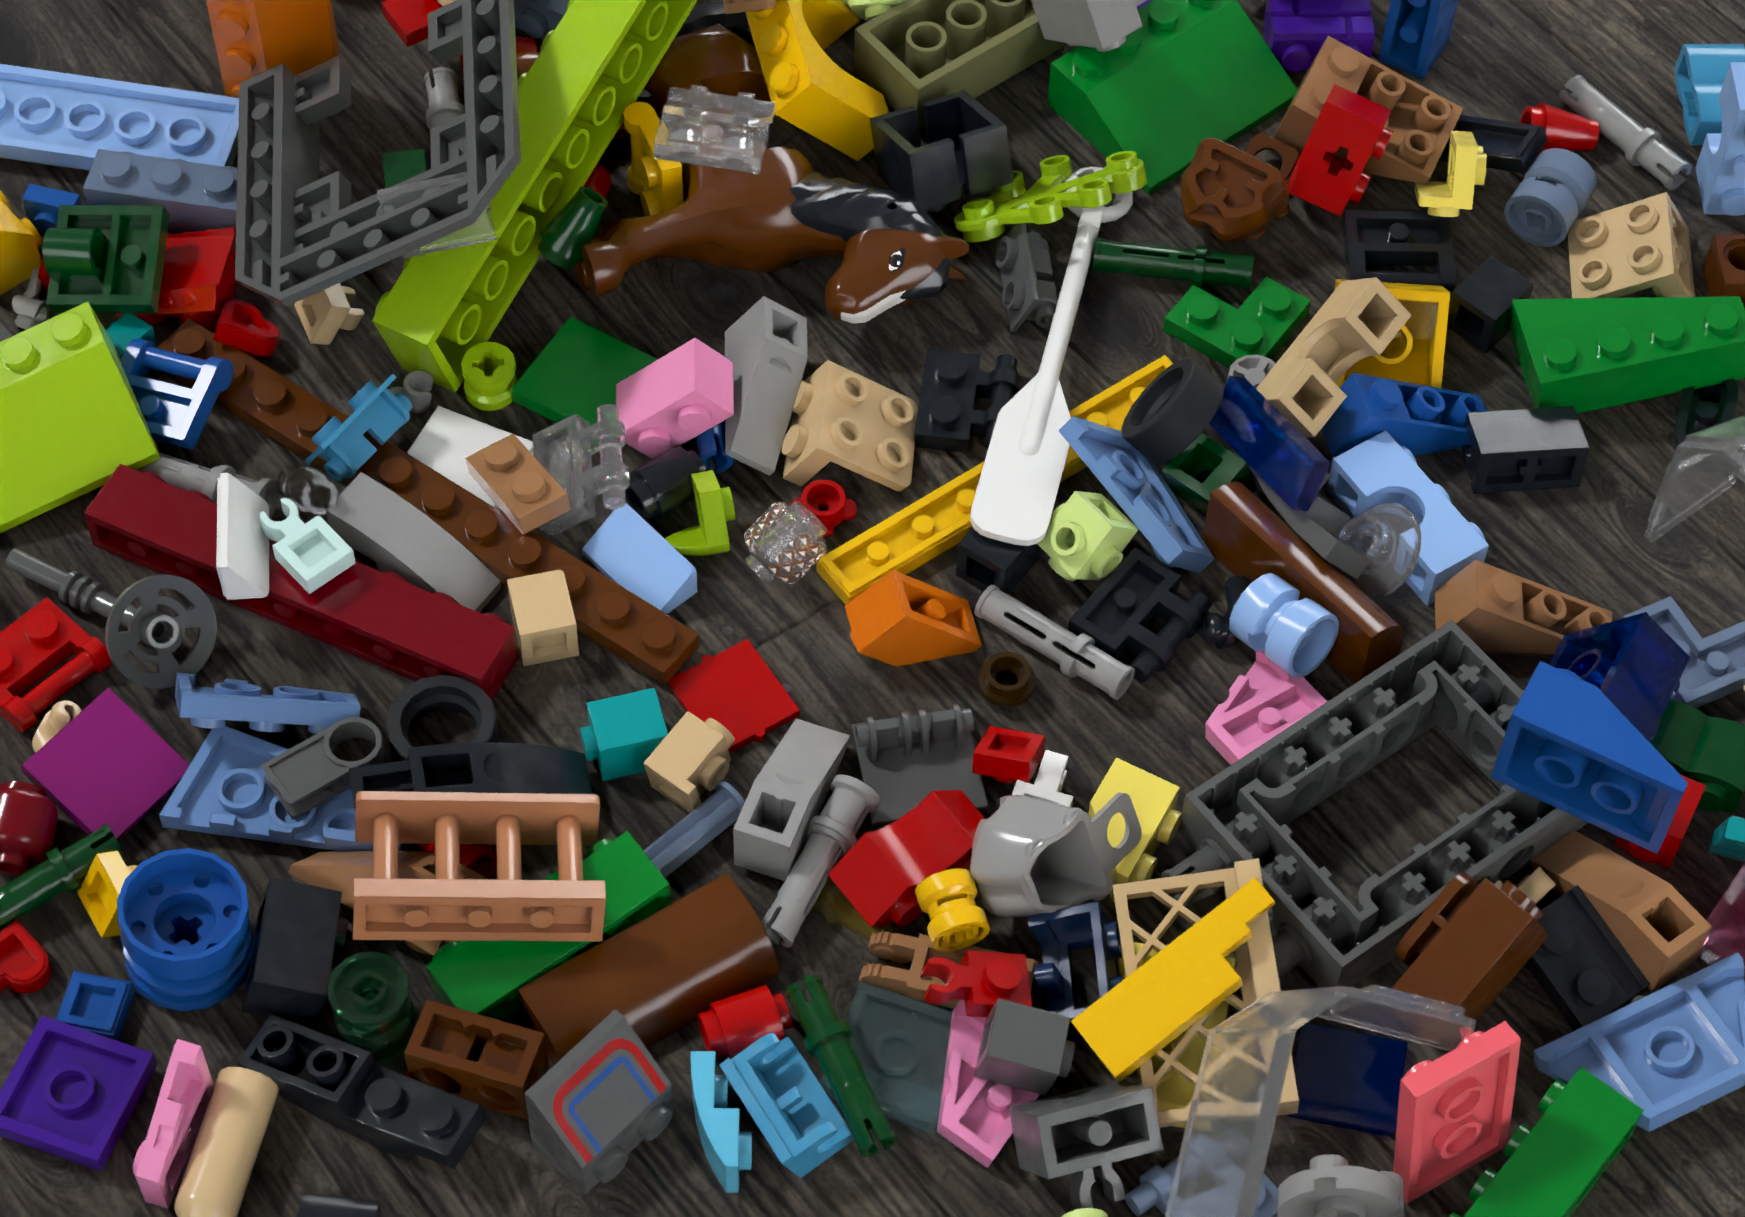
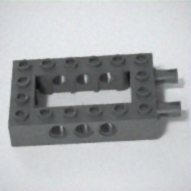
M1451 620L1186 794L1178 832L1197 852L1173 868L1162 872L1161 878L1234 868V862L1259 858L1263 887L1275 901V905L1267 911L1271 934L1274 936L1272 941L1278 977L1280 978L1299 965L1322 991L1334 1001L1397 957L1395 950L1403 936L1445 886L1458 874L1466 872L1479 885L1485 878L1493 884L1498 880L1503 883L1529 865L1531 859L1572 831L1579 830L1589 822L1491 778L1511 715L1523 691ZM1437 725L1500 790L1499 794L1495 799L1470 816L1465 811L1456 818L1454 827L1426 846L1421 842L1414 846L1406 860L1381 877L1375 873L1366 879L1360 886L1355 906H1353L1331 882L1332 874L1327 868L1323 866L1319 869L1291 839L1293 832L1287 825ZM1199 889V890H1197V892L1193 895V897L1196 896L1197 894H1199L1200 892H1202V891L1205 890V889ZM1184 892L1178 893L1173 899L1178 901Z

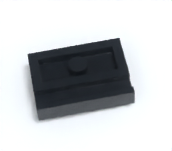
M1578 885L1540 910L1544 915L1538 923L1548 933L1549 937L1525 965L1573 1031L1608 1015L1650 985L1644 974Z

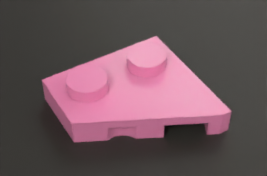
M1256 651V661L1245 676L1239 675L1229 689L1228 699L1216 707L1205 723V738L1232 765L1327 701L1304 677H1291L1270 662L1265 652Z
M960 1000L952 1012L937 1132L988 1168L1013 1133L1009 1107L1036 1101L1040 1094L974 1077L986 1017L966 1016L965 1000Z
M177 1039L173 1047L147 1137L141 1143L133 1163V1174L144 1201L167 1209L184 1176L214 1088L202 1047Z

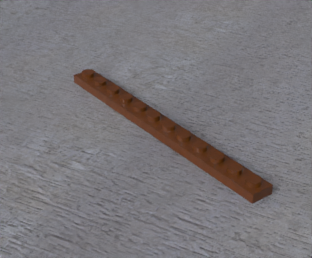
M189 318L157 347L158 349L204 360L215 356L231 361L234 369L232 382L225 391L219 393L215 403L305 460L318 448L311 438L334 415L342 423L348 418L345 414L240 349L213 340L214 333ZM170 374L193 388L196 380ZM367 431L363 434L377 451L356 471L352 478L344 477L340 481L348 486L362 472L387 487L446 530L507 587V579L562 570L570 595L577 631L663 685L670 681L700 647L699 634L532 530L523 535L503 512L390 442L386 441L381 446ZM318 455L311 463L326 472L324 465L327 462Z

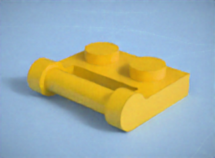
M645 102L631 103L624 109L623 113L624 127L630 133L632 165L627 171L628 188L633 193L640 195L645 216L673 210L683 203L682 164L653 107Z

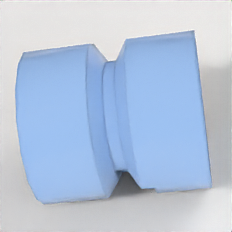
M1268 573L1253 581L1240 595L1230 616L1229 629L1232 635L1253 650L1261 653L1265 652L1270 662L1291 677L1300 678L1306 676L1321 664L1332 649L1339 632V621L1337 616L1314 600L1308 598L1298 600L1300 596L1298 589L1278 575Z

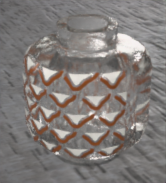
M798 500L792 505L786 502H775L746 530L744 541L751 554L745 561L766 583H770L776 577L784 583L794 584L827 552V545L823 536L828 530L819 518Z

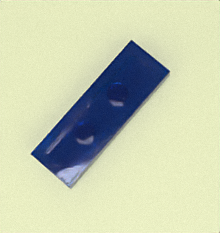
M1230 376L1224 387L1221 405L1209 424L1293 510L1308 511L1331 462L1246 378Z

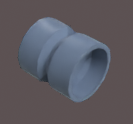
M1551 148L1543 150L1536 157L1526 172L1524 180L1517 186L1506 203L1504 214L1507 224L1516 235L1533 245L1543 247L1558 245L1566 238L1576 222L1578 214L1583 211L1595 192L1597 179L1594 170L1581 156L1567 149Z

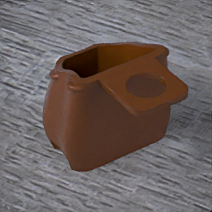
M1264 133L1255 135L1245 151L1213 137L1200 141L1193 160L1184 171L1181 179V202L1187 223L1215 235L1217 239L1225 243H1238L1245 240L1259 239L1264 235L1266 227L1273 220L1285 217L1290 211L1288 204L1289 189L1286 180L1299 159L1297 150ZM1263 150H1273L1281 156L1282 166L1278 170L1272 165L1256 158L1255 155Z

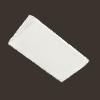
M220 473V478H217L216 568L223 596H226L227 600L264 598L269 594V538L263 532L260 513L264 511L269 517V506L262 497L231 474Z

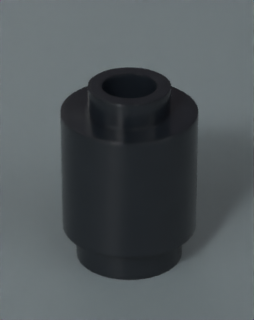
M674 446L632 471L630 474L631 479L622 484V490L629 506L645 521L652 517L660 520L695 499L691 474L704 472L707 469L696 452L693 450L687 452L680 446Z

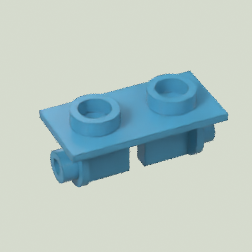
M392 374L379 387L370 380L347 402L354 412L343 423L334 415L311 438L318 448L305 462L309 465L320 455L327 462L324 465V470L333 480L340 482L344 477L352 478L356 471L377 451L363 434L367 431L382 446L410 419L409 412L413 409L411 401L401 393L393 395L387 389L397 377Z

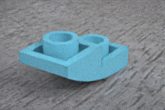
M690 1051L692 1099L695 1121L702 1147L716 1178L726 1193H739V1170H752V1132H740L739 1108H728V1078L726 1075L716 1074L715 1051Z

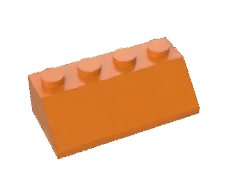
M206 0L225 96L239 98V85L241 82L282 63L296 76L338 55L340 56L331 0Z

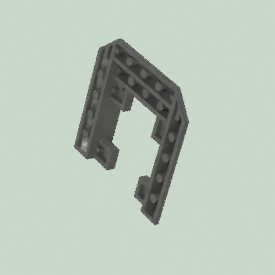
M456 0L428 13L429 53L439 64L463 55L465 113L430 129L431 169L352 205L351 182L340 171L319 179V120L333 116L351 106V68L338 55L295 76L282 63L240 83L235 280L239 284L284 306H288L476 222L521 161L514 0Z

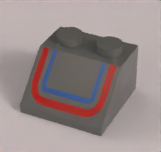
M616 1009L524 1093L532 1147L585 1195L598 1182L608 1183L614 1179L626 1165L629 1157L628 1154L644 1138L647 1141H651L661 1134L673 1115L671 1082L625 1017Z

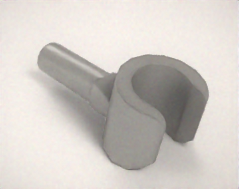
M40 268L33 269L24 295L18 294L12 300L13 311L18 314L15 319V325L18 328L27 330L49 318V307L45 301L39 300V294L43 285L38 278Z
M413 371L405 377L403 387H392V389L388 390L393 395L401 393L411 401L413 409L410 413L422 414L431 405L432 394L430 391L432 390L433 377L424 371Z

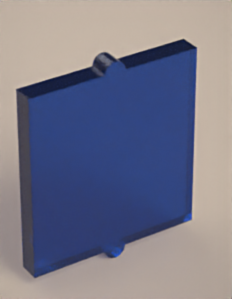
M1302 1022L1296 1059L1293 1061L1299 1097L1298 1113L1287 1114V1117L1394 1138L1397 1126L1400 1079L1403 1078L1408 1042Z

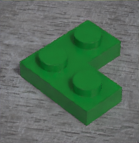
M1267 276L1239 309L1192 285L1164 318L1163 332L1228 368L1237 359L1246 355H1260L1271 360L1309 314L1311 300Z

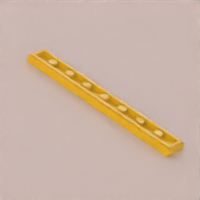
M1166 355L1160 357L1070 410V417L1075 416L1121 431L1126 415L1140 394L1160 373L1173 363ZM1071 446L1068 450L1060 483L1088 467ZM984 462L822 556L816 563L817 573L846 605L891 570L907 575L954 547L973 527L970 522V513Z

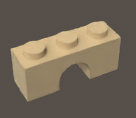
M1377 277L1342 281L1246 402L1281 438L1315 437L1347 397L1336 385L1340 377L1361 359L1369 356H1379L1411 317V314Z

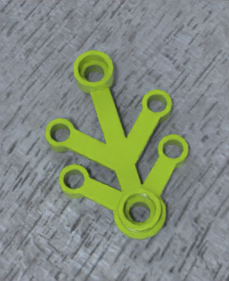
M1134 151L1117 152L1106 158L1107 166L1103 170L1062 183L1073 173L1070 157L1067 155H1057L1046 158L1039 163L1042 177L1027 191L1023 173L1021 171H1012L1014 183L996 188L995 192L988 199H977L962 206L963 212L954 218L955 227L958 231H962L965 241L981 242L1001 235L1005 230L1003 224H1048L1058 221L1064 216L1063 207L1082 206L1084 208H1095L1103 206L1112 200L1111 193H1128L1136 191L1147 184L1144 162L1141 159H1137V154Z

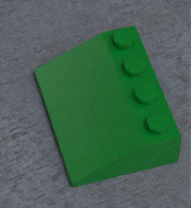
M1153 0L1138 9L1143 26L1126 35V41L1121 46L1109 51L1100 52L1096 48L1079 45L1051 63L1047 105L1106 158L1117 152H1136L1137 159H1141L1144 162L1147 184L1141 189L1148 195L1152 194L1184 173L1192 162L1200 141L1213 137L1230 144L1289 106L1297 92V88L1237 0Z

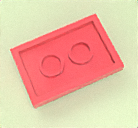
M1506 1021L1486 1032L1477 1031L1468 1035L1458 1044L1456 1049L1433 1062L1425 1060L1416 1064L1405 1074L1404 1078L1400 1079L1393 1172L1403 1178V1194L1406 1204L1499 1152L1507 1145L1521 1038Z

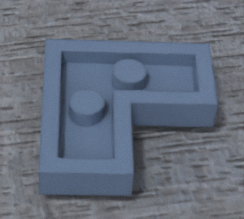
M1671 596L1623 616L1619 627L1620 631L1669 699L1699 708L1743 689L1745 685V621L1702 639Z

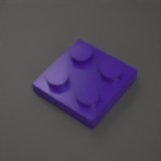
M41 1015L0 1090V1136L102 1171L157 1066L154 1053Z

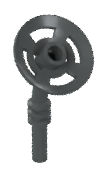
M19 548L12 549L7 556L5 566L8 569L58 593V599L61 602L69 603L75 609L80 608L81 612L85 614H90L94 611L106 617L105 643L109 657L116 669L135 684L153 689L174 687L176 672L197 674L212 653L217 634L215 612L206 594L189 580L169 574L152 575L136 581L117 598L105 592L102 583L93 582L92 578L83 576L78 571L67 573ZM160 588L178 591L189 600L192 606L185 609L178 601L159 595ZM137 597L141 603L139 608L130 604ZM157 604L170 607L176 615L170 617L157 611ZM119 625L128 628V631L119 632ZM185 628H198L193 648L186 658L178 664L172 652L181 644ZM142 641L154 647L155 654L143 652L136 644ZM130 651L139 660L149 664H156L157 672H148L136 668L127 660L125 654Z

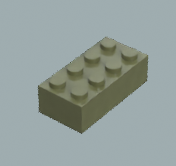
M905 0L854 29V72L868 86L882 93L885 102L894 111L910 106L916 108L920 130L925 127L923 102L963 90L973 98H976L1063 48L1067 43L1044 39L1031 0Z

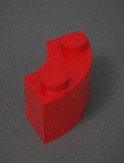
M962 790L931 791L916 807L898 820L879 830L865 833L828 875L871 928L895 922L898 927H903L914 921L922 913L915 894V889L921 881L944 870L966 869L970 871L975 832L980 820L985 818Z

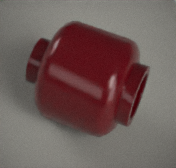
M18 781L0 784V873L10 875L24 874L28 871V867L36 866L48 859L46 853L53 849L58 821L57 806L46 797V791L37 785Z

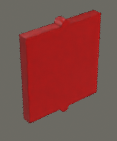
M748 639L713 657L711 655H704L701 663L672 677L667 683L668 689L685 712L689 711L703 722L708 718H712L731 732L735 741L728 749L729 754L754 740L759 743L763 742L767 733L800 717V709Z

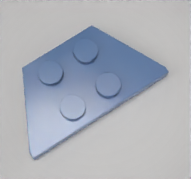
M1737 952L1534 1050V1065L1540 1072L1555 1080L1558 1079L1564 1084L1570 1081L1580 1067L1584 1068L1642 1108L1644 1111L1637 1126L1648 1132L1698 1109L1701 1105L1704 1106L1745 1086V982L1743 958Z

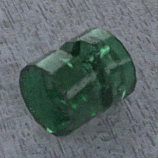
M360 952L346 958L334 969L328 982V999L339 1040L371 1052L376 1062H384L400 1055L406 1049L416 1026V1015L411 999L409 981L402 965L391 956L379 952Z

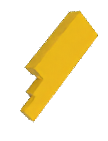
M1255 877L1071 1020L1073 1026L1118 1083L1243 986L1241 977L1225 958L1252 937L1251 930L1247 926L1275 905L1274 899Z

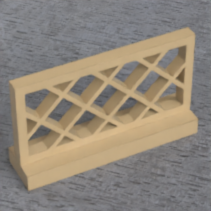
M1259 858L1234 862V868L1112 885L1126 977L1138 969L1152 949L1160 952L1166 947L1159 940L1178 915L1192 925L1201 919L1185 907L1197 890L1224 886L1227 899L1254 877L1263 886ZM1184 892L1178 901L1168 895L1170 893ZM1153 896L1171 910L1152 935H1150L1130 920L1128 899ZM1268 911L1247 926L1251 930L1252 937L1232 952L1235 955L1237 965L1235 971L1241 977L1243 986L1240 987L1242 1000L1231 994L1225 1001L1245 1015L1247 1026L1232 1047L1204 1027V1024L1219 1006L1217 1005L1189 1027L1188 1032L1170 1055L1162 1049L1154 1055L1163 1062V1065L1155 1075L1153 1074L1151 1058L1140 1066L1142 1085L1153 1088L1159 1128L1272 1112L1273 1116L1298 1113L1299 1097ZM1132 934L1145 943L1136 955ZM1197 1034L1226 1054L1206 1081L1177 1061ZM1248 1039L1252 1061L1239 1052ZM1234 1060L1255 1076L1258 1098L1231 1101L1213 1086ZM1170 1069H1173L1199 1089L1186 1108L1159 1111L1156 1088ZM1206 1095L1218 1102L1217 1104L1199 1106Z

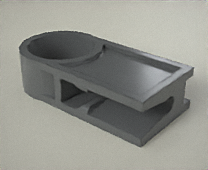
M348 717L339 720L327 729L261 764V768L266 774L264 780L293 820L351 788L349 768L384 763L385 751L382 735L379 728L370 720L361 717ZM350 738H364L375 745L372 753L358 761H344L338 759L333 754L335 748L340 743Z

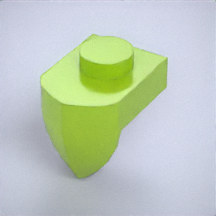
M713 470L693 473L691 477L699 525L676 532L666 537L665 540L682 555L709 556L729 552L730 543L726 521L735 520L731 490L729 487L720 488Z

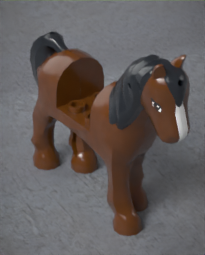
M723 1L701 3L692 9L644 87L651 95L648 97H638L636 102H645L653 107L682 164L686 201L677 208L664 213L611 221L597 238H593L592 243L582 245L583 262H578L574 268L582 291L591 290L595 298L613 292L632 267L650 258L696 259L713 267L771 273L789 268L805 258L841 256L844 257L843 261L828 281L825 289V307L827 313L835 321L860 325L882 312L896 307L911 305L926 298L937 297L945 289L948 281H966L965 275L955 266L951 265L950 260L967 254L969 244L960 238L945 237L942 230L920 204L908 200L903 195L890 189H880L858 184L842 177L830 179L821 173L814 172L809 160L797 150L785 147H772L737 154L734 142L750 137L763 128L775 113L746 13L725 14ZM524 51L516 54L517 81L523 73L530 70L540 52ZM624 121L611 142L630 141V133L626 131Z

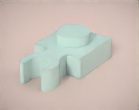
M284 497L280 499L283 513L287 516L283 521H272L264 511L260 513L264 534L271 540L277 541V543L272 545L275 559L309 594L356 563L353 549L320 515L304 523L300 519L298 508L292 500Z

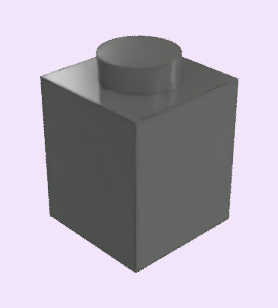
M998 998L985 1020L974 1077L1045 1096L1057 1077H1067L1072 1064L1075 1042L1066 1040L1070 1017Z

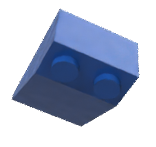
M1542 661L1539 662L1511 715L1491 778L1656 854H1658L1688 785L1687 781L1597 686L1582 680L1578 675L1569 670L1557 669Z

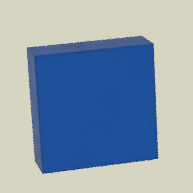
M73 971L56 1020L118 1041L136 992L134 985L131 981Z

